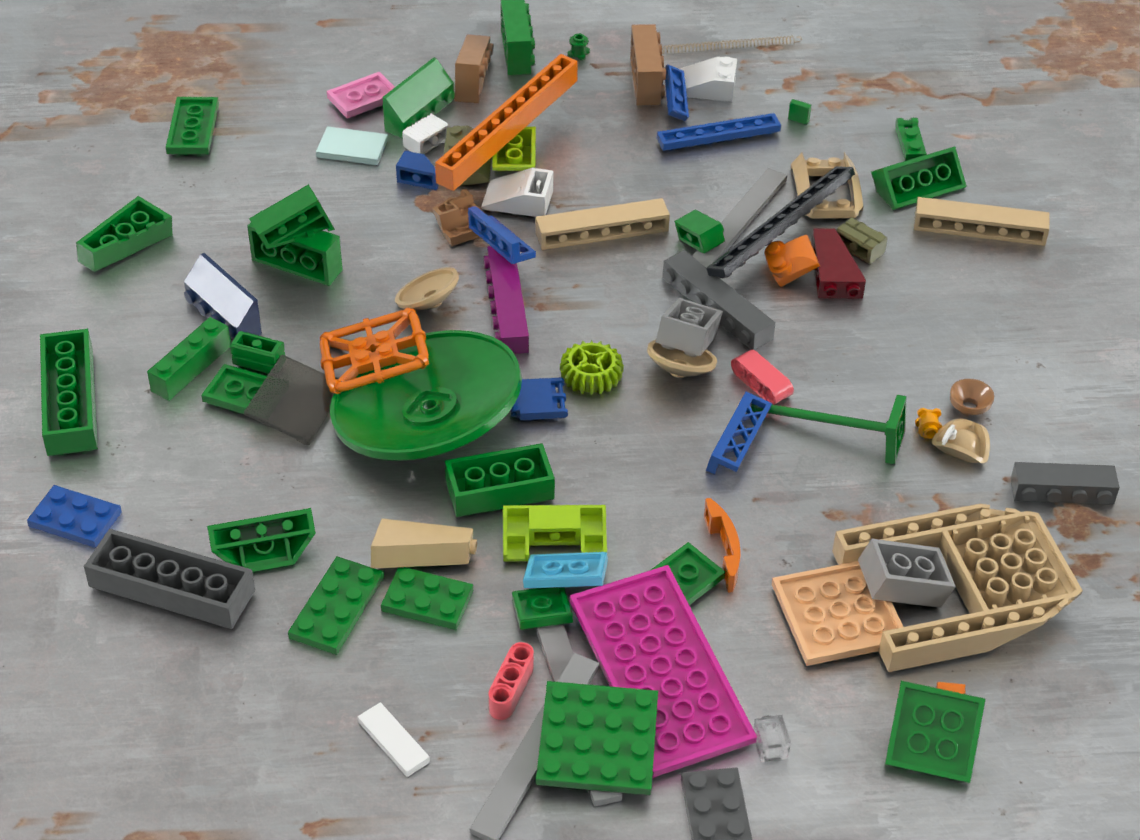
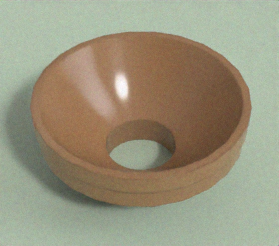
M961 379L951 387L950 402L964 415H979L991 408L994 402V392L988 384L980 380ZM966 402L973 403L976 407L970 408L964 406L963 404Z

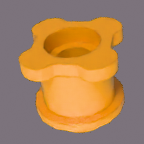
M920 408L917 411L918 418L915 420L918 433L923 438L932 439L938 433V430L942 428L938 420L941 416V410L938 408L933 410Z

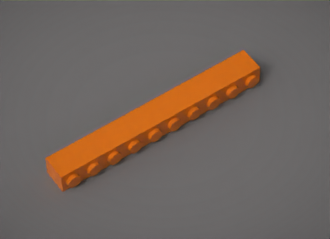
M560 54L435 162L436 183L452 191L457 189L577 82L578 61Z

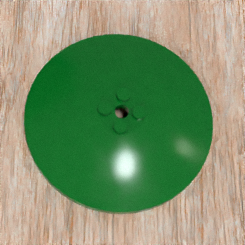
M463 330L425 333V343L429 354V364L426 368L385 379L380 384L375 382L343 391L339 394H333L330 405V417L334 430L339 439L350 449L362 455L383 460L426 458L464 446L495 427L514 406L522 386L521 370L515 354L500 340L483 333ZM416 345L399 350L400 353L413 356L418 355ZM392 364L389 366L382 367L381 370L389 369L402 364ZM374 370L359 374L356 378L375 372Z

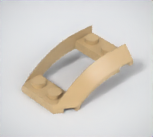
M845 152L843 160L836 157L829 158L828 160H820L818 158H808L805 160L803 153H801L791 163L797 196L810 187L809 176H824L836 166L854 168L855 175L848 180L851 201L846 199H839L837 201L823 200L821 204L812 208L811 212L806 214V216L810 218H856L859 215V211H863V199L858 173L853 162Z

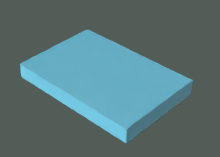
M607 552L532 554L529 557L523 578L524 588L603 586L608 563Z

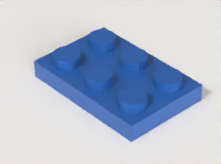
M53 485L29 516L27 523L28 527L96 548L122 511L120 505Z

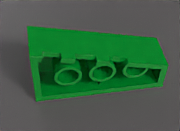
M137 196L76 242L78 262L96 272L173 235L172 216Z

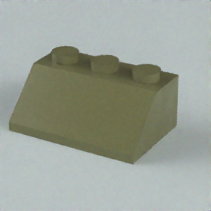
M468 125L448 127L444 154L469 134L473 128ZM492 157L461 185L490 182Z

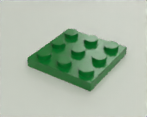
M901 681L885 765L970 783L986 699Z

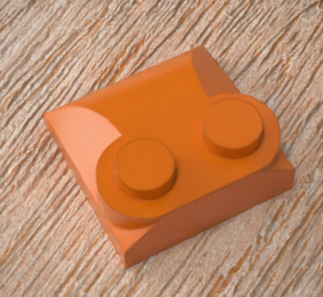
M807 234L786 243L774 241L766 247L764 252L770 271L780 288L820 266Z

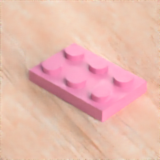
M377 72L328 90L327 98L346 118H350L382 106L383 96L395 88V86L381 72Z

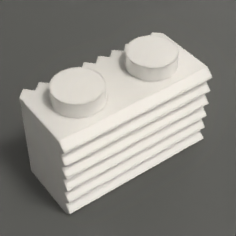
M431 113L427 118H422L418 123L413 124L412 127L410 126L403 130V146L407 150L409 149L410 152L425 154L445 142L446 131L450 124Z

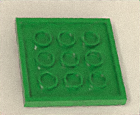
M547 681L536 785L651 795L658 691Z

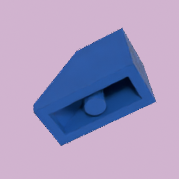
M404 151L396 164L397 183L437 191L438 184L436 183L435 167L425 154Z

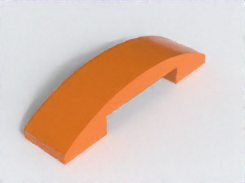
M706 498L704 518L709 534L720 533L727 555L723 557L724 582L727 592L731 593L735 589L739 572L740 542L734 524L722 507L711 498Z

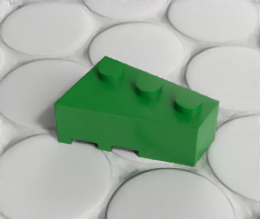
M309 184L249 218L267 249L294 242V238L304 235L308 237L315 236L314 232L327 229L328 232L335 230Z

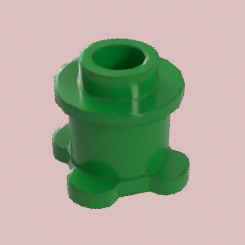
M580 33L570 37L571 50L567 51L568 57L584 60L586 55L590 53V48L587 47L589 39Z

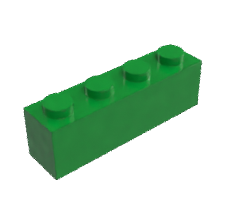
M209 317L147 371L151 392L168 401L176 396L230 348L231 342L228 325Z

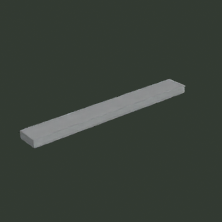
M768 168L721 222L724 227L725 242L706 253L697 250L692 257L707 268L725 254L787 181V175Z
M564 624L537 627L536 632L552 681L557 682L574 654ZM589 790L594 807L622 801V794L619 792Z
M574 653L557 682L590 685L599 669V663ZM544 705L471 825L470 834L483 840H499L534 781L537 773Z

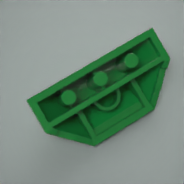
M311 508L207 526L211 552L224 562L252 569L253 572L295 565L316 534Z

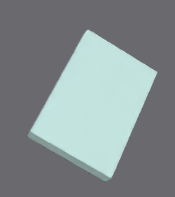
M327 126L316 150V157L378 165L388 142V134Z

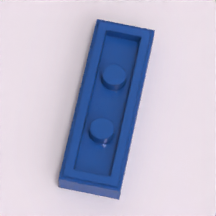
M667 64L664 68H666L665 88L668 115L686 121L689 118L684 71Z

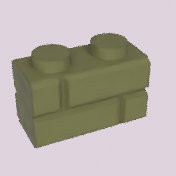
M852 217L836 230L850 254L870 265L886 251L888 238L883 233L875 231L865 223L859 222Z

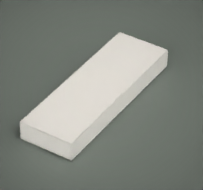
M381 702L357 716L358 723L406 777L430 763L429 755Z

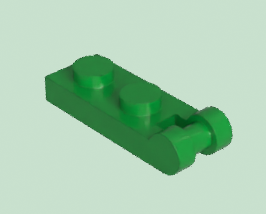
M896 118L895 127L905 161L927 155L918 126V118H910V120Z

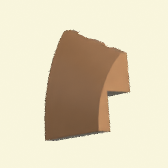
M467 189L461 190V195L457 198L449 197L432 208L437 223L451 246L479 238L469 228L468 208L477 205L474 203L473 195Z

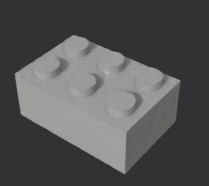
M678 298L661 317L656 343L662 344L663 348L669 350H682L688 356H701L717 335L723 311Z
M871 539L858 559L871 597L875 600L941 608L956 587L942 552L937 547Z

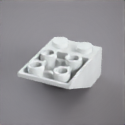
M530 168L490 180L481 209L533 217L546 215L553 193V170Z

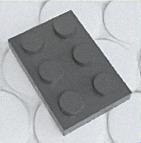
M738 767L681 772V782L692 840H752Z

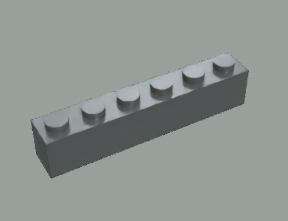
M685 250L664 260L662 278L692 302L723 311L720 325L738 338L741 343L752 350H756L774 339L776 322L719 277L709 276L706 267Z

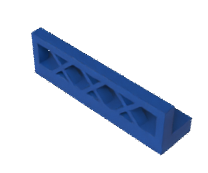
M477 206L468 208L469 228L511 264L536 258V251L492 215L487 216Z
M745 392L711 454L706 471L715 475L718 467L722 465L737 472L771 408V402ZM751 404L763 408V411L753 413ZM751 420L754 427L744 428L742 423L743 421ZM742 436L746 443L736 445L734 438ZM734 452L737 458L736 462L725 458V454Z

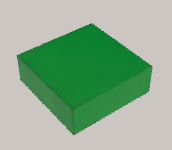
M792 99L789 105L788 119L807 125L810 121L811 104Z

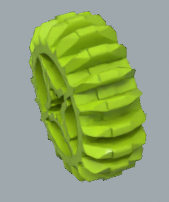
M592 340L590 343L582 341L580 345L574 343L572 348H567L566 352L562 354L560 363L561 377L564 379L566 387H572L573 392L580 390L581 394L589 392L591 396L595 392L601 395L603 391L610 392L611 388H616L618 382H621L624 370L621 355L617 353V349H611L610 344L603 345L601 341L593 343Z

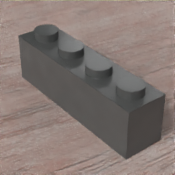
M1015 462L1010 478L1014 501L1115 504L1120 488L1116 468L1113 465Z

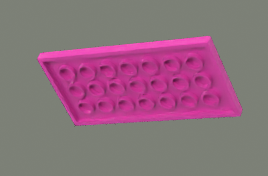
M669 565L570 595L572 608L609 686L658 691L653 778L757 742V735Z

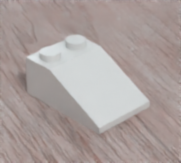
M715 57L679 68L684 71L687 98L732 102L737 59Z

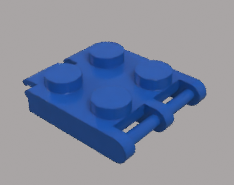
M561 377L522 379L520 394L511 409V416L520 417V420L566 418L568 410L565 408L564 403L566 401V394L563 393L564 379Z

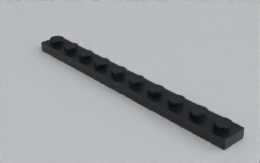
M834 167L706 268L708 275L719 278L731 276L733 271L745 265L748 259L757 255L763 247L771 244L772 240L785 233L787 228L796 224L802 216L810 213L811 209L821 204L826 197L834 194L835 190L841 185L846 184L855 175L854 168Z

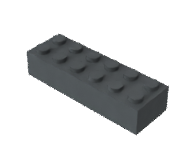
M113 529L107 531L84 565L88 586L230 629H233L255 592L252 569Z

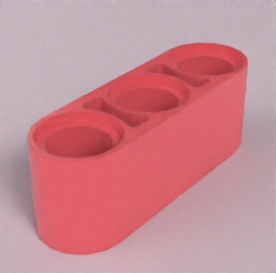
M751 349L731 361L734 374L762 399L775 405L793 395L794 388L790 380L757 351Z
M518 642L511 646L489 689V713L497 720H505L513 714L533 673L534 650L528 643Z

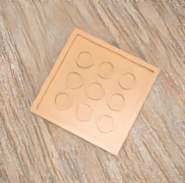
M858 561L772 578L771 585L806 666L878 652L883 631L903 627L891 601L872 599Z

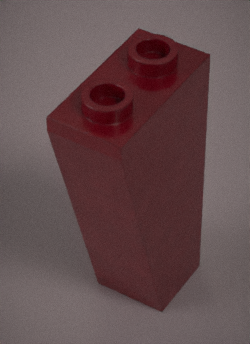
M813 228L811 244L820 264L819 267L814 269L818 298L863 299L866 279L836 229Z

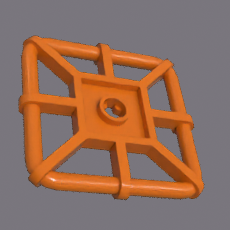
M405 308V310L370 320L368 317L363 319V322L324 332L320 336L319 343L322 356L320 363L321 368L325 372L326 383L330 392L339 394L343 391L375 382L380 384L385 379L426 368L429 364V354L425 343L426 334L421 328L416 311L413 308ZM397 321L389 330H382L373 334L372 328ZM411 324L412 335L395 339ZM366 330V337H358L353 341L341 339V337ZM416 345L418 355L413 356L400 353L399 350ZM329 347L349 351V354L332 358ZM396 363L402 364L389 369L381 370V368L385 366H389ZM352 364L339 379H335L334 369ZM374 370L375 372L356 378L359 374Z

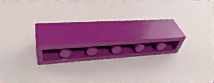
M487 246V256H483L484 269H488L486 270V284H491L488 286V298L493 299V301H490L491 315L495 314V316H492L493 330L498 331L494 333L495 338L506 344L514 354L529 353V333L517 263L511 264L495 249Z

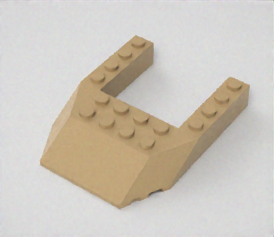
M980 503L840 530L835 533L832 552L838 565L858 561L871 539L940 548L954 584L970 613L883 631L879 653L888 672L989 652L1044 625L1079 597L1083 591L1042 518L1036 512H1020L1011 508H1005V511L990 509V505Z

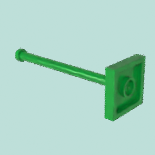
M896 395L889 420L886 423L773 404L768 414L884 432L886 435L885 463L895 465L906 431L907 396ZM751 404L753 413L763 411V408Z

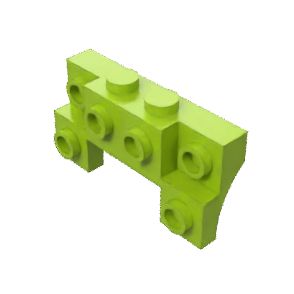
M606 505L503 506V562L529 561V546L580 545L581 553L607 552Z

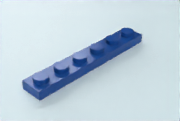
M775 113L659 131L657 132V140L663 151L781 132V123Z

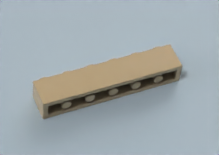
M918 197L914 217V230L1043 246L1046 245L1050 229L1049 212Z
M663 198L536 216L535 234L541 250L668 232L670 214Z

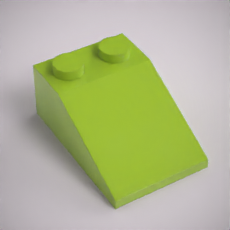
M525 127L493 156L492 171H523L535 168L536 127Z

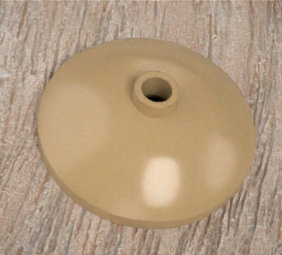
M445 267L420 275L400 289L395 297V302L402 309H434L440 306L454 290L459 280V274L456 269Z
M656 340L651 341L647 347V353L650 358L663 370L670 372L672 376L678 378L706 374L715 369L717 364V358L708 350H705L701 356L693 357L686 355L684 351L679 349L669 350L663 348L662 344L656 343Z

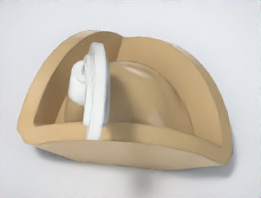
M962 418L952 420L942 426L932 439V445L945 454L970 463L983 464L988 461L990 452L989 434L983 425Z

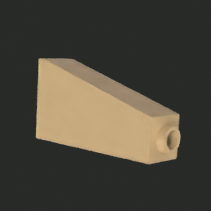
M382 518L371 544V568L469 564L471 554H476L477 539H473L472 528Z

